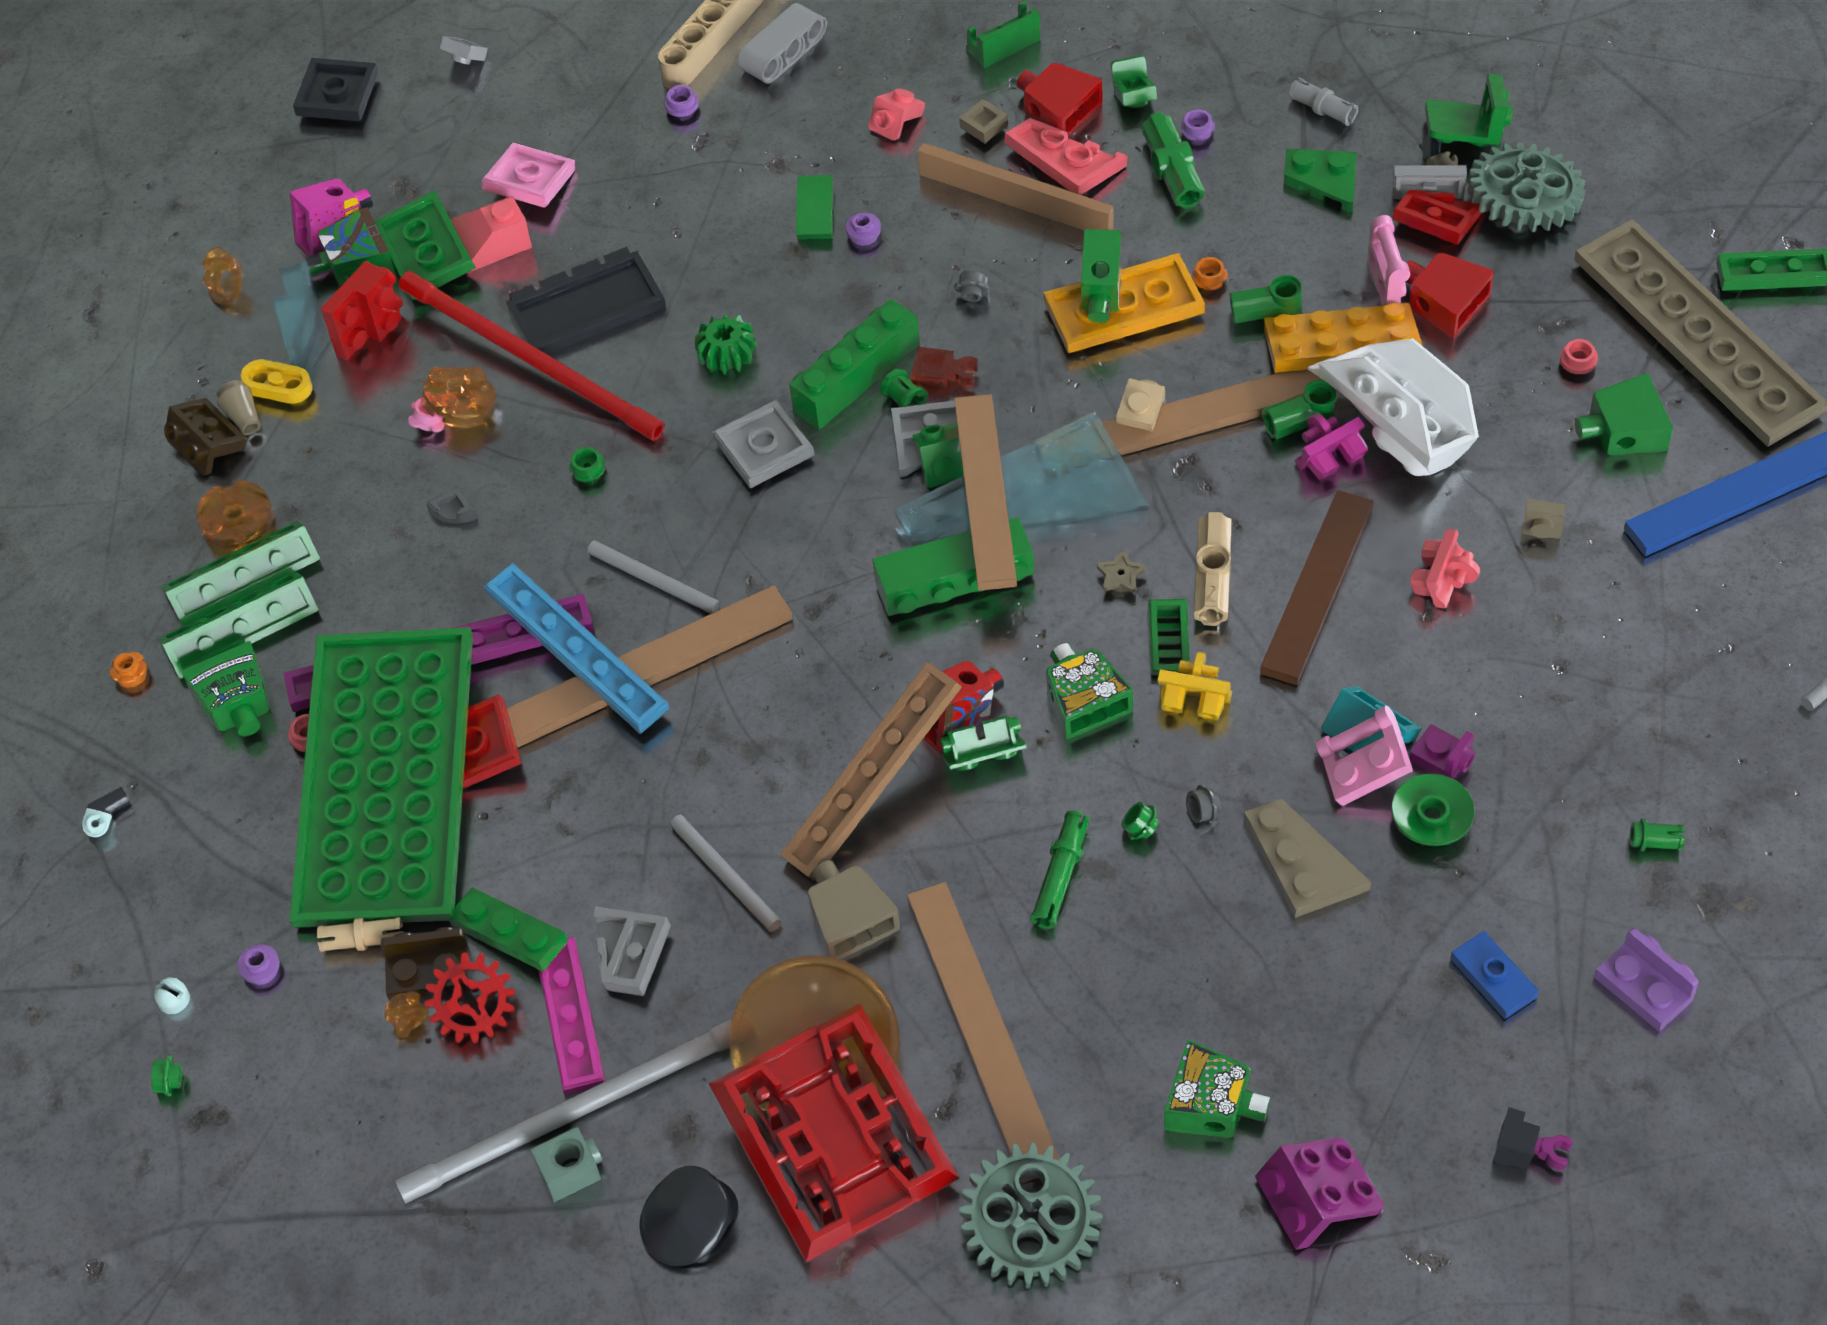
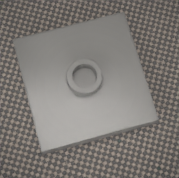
M777 399L713 431L714 441L749 488L814 456L813 446Z

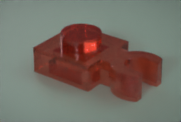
M918 347L911 372V382L916 385L948 388L949 380L956 381L960 386L973 387L975 384L974 374L965 372H978V359L966 356L955 360L954 351Z

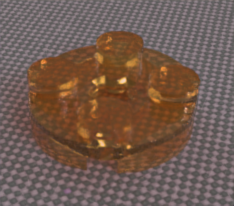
M434 367L429 371L428 378L424 382L421 400L423 407L432 417H434L435 412L439 416L444 417V423L447 425L470 428L484 423L486 416L492 415L496 403V391L493 385L486 379L485 371L478 367H468L467 369L459 367ZM457 395L462 396L465 399H459Z
M245 480L233 481L234 486H228L223 489L221 484L212 488L202 497L197 506L196 515L199 528L205 539L217 547L237 550L260 539L267 532L274 519V511L264 489L253 482ZM239 510H242V514L239 517L229 519V513L236 514Z

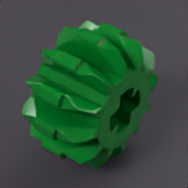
M725 313L722 319H716L711 316L709 324H700L699 333L695 335L694 339L695 350H697V357L701 365H707L711 373L718 369H721L724 375H726L729 369H735L740 373L741 364H751L752 355L756 353V339L754 338V332L750 323H744L740 315L733 319H730L727 313Z

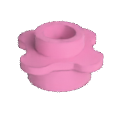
M423 397L411 404L413 414L408 418L410 426L426 431L432 430L433 432H440L444 429L442 418L446 417L447 410L439 400Z

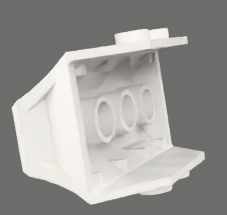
M1413 338L1369 344L1307 367L1309 371L1319 376L1351 401L1359 412L1374 426L1372 435L1378 447L1393 455L1403 464L1405 470L1412 475H1431L1451 466L1479 437L1469 385Z

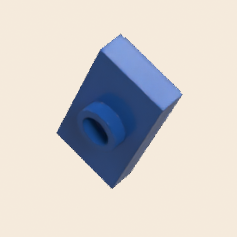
M1482 931L1451 952L1450 959L1504 1019L1538 998L1539 990L1485 931Z

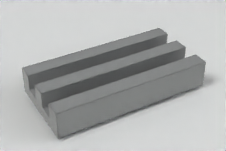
M1394 165L1392 199H1402L1409 190H1422L1430 193L1449 192L1455 193V199H1464L1467 178L1466 165Z

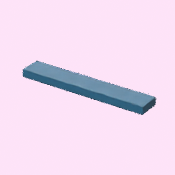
M513 562L484 585L487 595L638 733L641 734L669 710L668 702Z

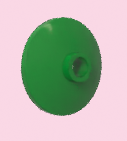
M1423 774L1407 780L1398 788L1392 802V816L1398 829L1409 839L1428 846L1448 845L1461 839L1471 828L1475 815L1474 802L1467 789L1458 781L1440 774ZM1433 814L1436 815L1438 818L1431 819L1426 817V815Z

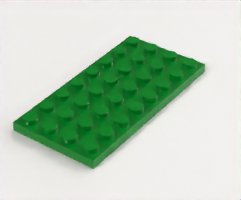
M470 627L316 636L289 920L294 928L354 923V919L363 918L367 922L400 917L402 923L449 921L450 918H453L473 633Z

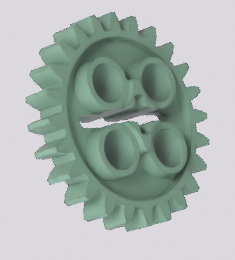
M1518 142L1516 149H1512L1507 143H1504L1502 151L1491 147L1490 154L1482 152L1480 159L1474 160L1467 182L1469 184L1467 192L1473 194L1472 203H1480L1478 210L1480 213L1491 212L1489 217L1491 221L1500 217L1503 219L1502 226L1504 227L1513 222L1519 231L1523 225H1528L1532 232H1535L1537 225H1541L1546 231H1549L1551 223L1562 227L1564 219L1572 221L1574 213H1579L1586 192L1584 189L1585 180L1580 179L1581 170H1572L1573 161L1562 162V153L1551 156L1549 155L1550 148L1548 147L1541 152L1537 151L1536 144H1532L1530 149H1525L1522 143Z
M1031 1142L1028 1154H1022L1019 1146L1013 1144L1012 1157L1009 1158L999 1149L996 1150L997 1164L995 1166L983 1159L981 1161V1169L984 1176L974 1173L970 1174L969 1181L976 1190L963 1189L962 1198L972 1204L959 1207V1216L971 1219V1221L965 1222L960 1226L961 1234H974V1237L966 1243V1249L968 1251L981 1249L977 1258V1265L981 1266L991 1261L993 1263L991 1269V1276L993 1278L1002 1270L1007 1271L1008 1285H1012L1017 1275L1023 1276L1026 1288H1030L1033 1276H1039L1044 1287H1047L1049 1273L1052 1272L1060 1280L1064 1281L1066 1279L1065 1265L1068 1264L1071 1268L1078 1271L1081 1268V1262L1077 1254L1079 1253L1087 1257L1091 1256L1093 1249L1085 1240L1098 1241L1100 1232L1089 1226L1101 1223L1102 1221L1101 1213L1090 1210L1100 1204V1196L1087 1195L1094 1187V1180L1086 1179L1080 1181L1079 1178L1083 1173L1084 1166L1080 1164L1072 1169L1068 1168L1069 1153H1065L1058 1161L1053 1159L1054 1151L1051 1145L1046 1149L1044 1155H1038L1035 1142ZM1032 1175L1038 1177L1044 1186L1036 1193H1029L1022 1189L1019 1182L1024 1177ZM1004 1186H1009L1014 1191L1015 1196L1027 1211L1039 1210V1224L1050 1234L1057 1237L1059 1240L1057 1244H1052L1047 1239L1046 1234L1034 1219L1022 1220V1206L1002 1190ZM994 1205H1004L1010 1210L1012 1215L1005 1222H995L987 1214L989 1208ZM1062 1207L1068 1209L1074 1219L1067 1225H1058L1052 1221L1049 1214L1052 1210ZM1024 1237H1033L1040 1242L1042 1248L1036 1254L1027 1255L1019 1250L1017 1243Z

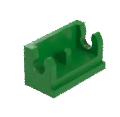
M1024 1L1018 4V16L978 36H976V28L973 26L967 30L966 50L985 69L1041 40L1040 13L1035 8L1029 10L1028 13L1027 2Z

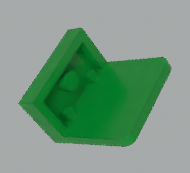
M1488 73L1481 105L1434 99L1426 100L1425 114L1429 136L1443 143L1462 141L1470 142L1479 147H1486L1488 145L1500 146L1504 126H1510L1513 114L1512 105H1508L1509 89L1504 88L1502 75Z

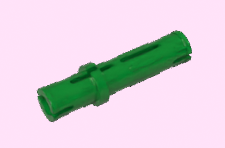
M1070 810L1065 813L1058 839L1051 844L1050 854L1052 857L1034 910L1030 915V921L1033 924H1036L1038 918H1041L1038 927L1045 929L1055 927L1074 866L1077 862L1081 861L1083 855L1081 845L1087 827L1090 824V818L1087 815L1083 816L1082 822H1079L1083 814L1081 812Z

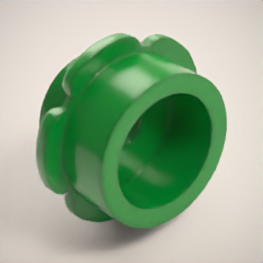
M583 447L573 453L569 464V471L579 481H592L598 479L604 473L605 468L603 465H605V459L596 449Z
M1137 802L1127 811L1121 826L1128 832L1130 839H1140L1141 837L1146 839L1154 833L1159 823V820L1156 818V808L1153 805L1147 806L1143 802Z
M167 1055L166 1059H154L151 1085L153 1093H164L167 1097H170L173 1089L181 1088L182 1065L181 1063H174L172 1055Z

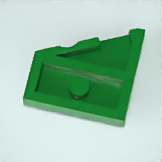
M1286 148L1284 184L1296 190L1306 191L1310 196L1322 201L1327 196L1341 202L1342 210L1353 212L1357 152Z

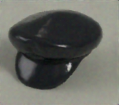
M683 1166L677 1168L655 1187L643 1205L639 1221L642 1242L654 1257L667 1265L685 1266L695 1263L707 1256L722 1238L727 1226L737 1214V1197L728 1185L718 1180L710 1171L702 1167Z

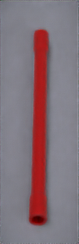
M407 271L399 281L400 290L424 304L431 305L621 419L627 426L650 440L656 441L663 433L665 423L640 407L629 404L440 291L434 284L414 272Z

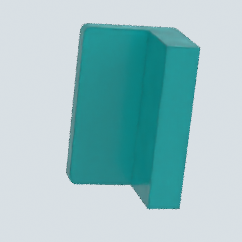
M1358 686L1343 688L1323 722L1321 730L1334 737L1375 716V711L1386 706V704ZM1389 707L1396 717L1404 744L1414 742L1422 727ZM1381 730L1348 748L1355 752L1383 738V731Z

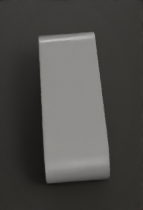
M799 3L792 4L742 48L738 56V67L766 84L772 83L821 40L827 28L826 18Z

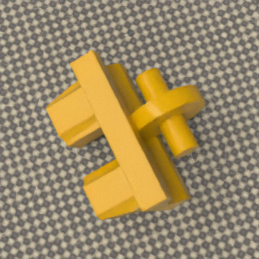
M1197 652L1195 662L1180 660L1178 672L1183 673L1160 669L1158 684L1161 690V708L1168 712L1182 713L1186 695L1199 697L1197 715L1205 719L1217 721L1222 713L1224 704L1231 701V682L1210 679L1218 678L1219 667L1205 665L1206 653Z

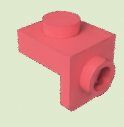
M895 89L893 92L876 96L868 128L893 141L898 140L901 136L904 121L922 116L926 103L914 98V94L905 89Z

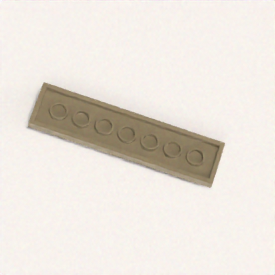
M1633 219L1575 251L1574 261L1767 447L1827 412V401Z

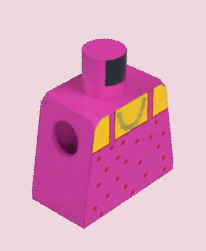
M336 178L291 191L290 201L295 243L308 256L322 252L323 249L318 237L320 230L363 208H372L373 200L371 195L365 188L352 192L340 179Z

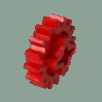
M462 953L461 963L457 965L452 959L447 958L446 965L448 970L445 973L438 969L433 971L439 980L437 985L426 984L425 987L427 991L434 994L433 999L424 1002L426 1008L436 1009V1013L429 1018L432 1024L440 1021L444 1023L440 1034L444 1037L452 1030L455 1031L456 1043L461 1044L465 1035H470L473 1043L478 1044L479 1034L483 1032L490 1039H493L495 1035L492 1027L497 1024L506 1028L508 1024L502 1017L503 1013H514L515 1011L514 1006L506 1003V998L516 995L515 989L504 987V984L511 979L510 974L505 973L498 976L497 971L499 970L500 963L496 960L489 967L486 966L485 955L481 953L478 955L476 962H470L467 953ZM477 971L490 978L478 982L467 979L464 972ZM451 980L455 986L452 998L446 1001L445 1004H442L444 988ZM461 982L473 993L481 992V995L477 997L479 1004L477 1007L481 1012L480 1015H477L474 1008L471 1009L468 1004L460 1006L459 1002L464 999L463 989L460 986ZM498 992L497 1008L493 1015L489 1017L486 1012L488 1000ZM464 1015L472 1017L477 1025L463 1026L451 1019Z

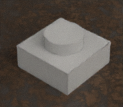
M443 36L440 45L441 50L452 53L450 59L470 65L471 60L485 61L488 50L484 46L465 39Z

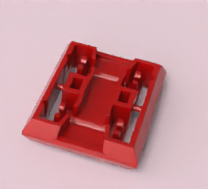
M861 1004L820 1025L814 1026L709 1083L714 1096L806 1263L960 1179ZM852 1036L886 1096L880 1097L873 1082L865 1084L842 1041ZM847 1059L849 1064L845 1066L847 1070L845 1079L838 1063ZM745 1092H747L779 1151L774 1156L760 1134L752 1115L746 1114V1104L741 1097ZM767 1101L771 1105L766 1108L768 1119L765 1118L759 1105ZM890 1105L893 1106L907 1131L908 1137L928 1172L917 1176L912 1163L907 1155H905L899 1140L890 1128L892 1116L887 1109ZM897 1152L902 1157L898 1159L899 1170L890 1159V1156ZM785 1163L822 1228L821 1230L816 1232L805 1211L799 1210L797 1206L798 1199L791 1186L788 1185L778 1165ZM819 1194L823 1201L818 1203L821 1209L820 1214H818L811 1201L812 1198Z

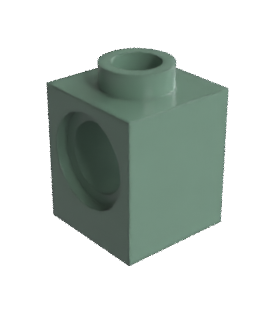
M578 1127L530 1149L540 1175L554 1202L601 1180L596 1165L603 1161L593 1138L585 1141ZM568 1159H579L573 1166H561Z

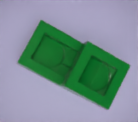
M833 175L798 176L796 205L797 239H833Z

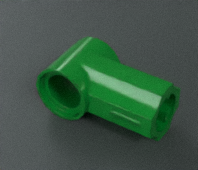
M1292 275L1278 276L1267 287L1229 293L1232 317L1235 324L1260 320L1266 317H1276L1281 314H1303L1302 283L1297 277Z
M1315 380L1306 385L1302 394L1262 409V419L1266 431L1272 439H1279L1307 428L1308 418L1316 413L1322 415L1326 420L1332 416L1335 417L1337 390L1324 380Z

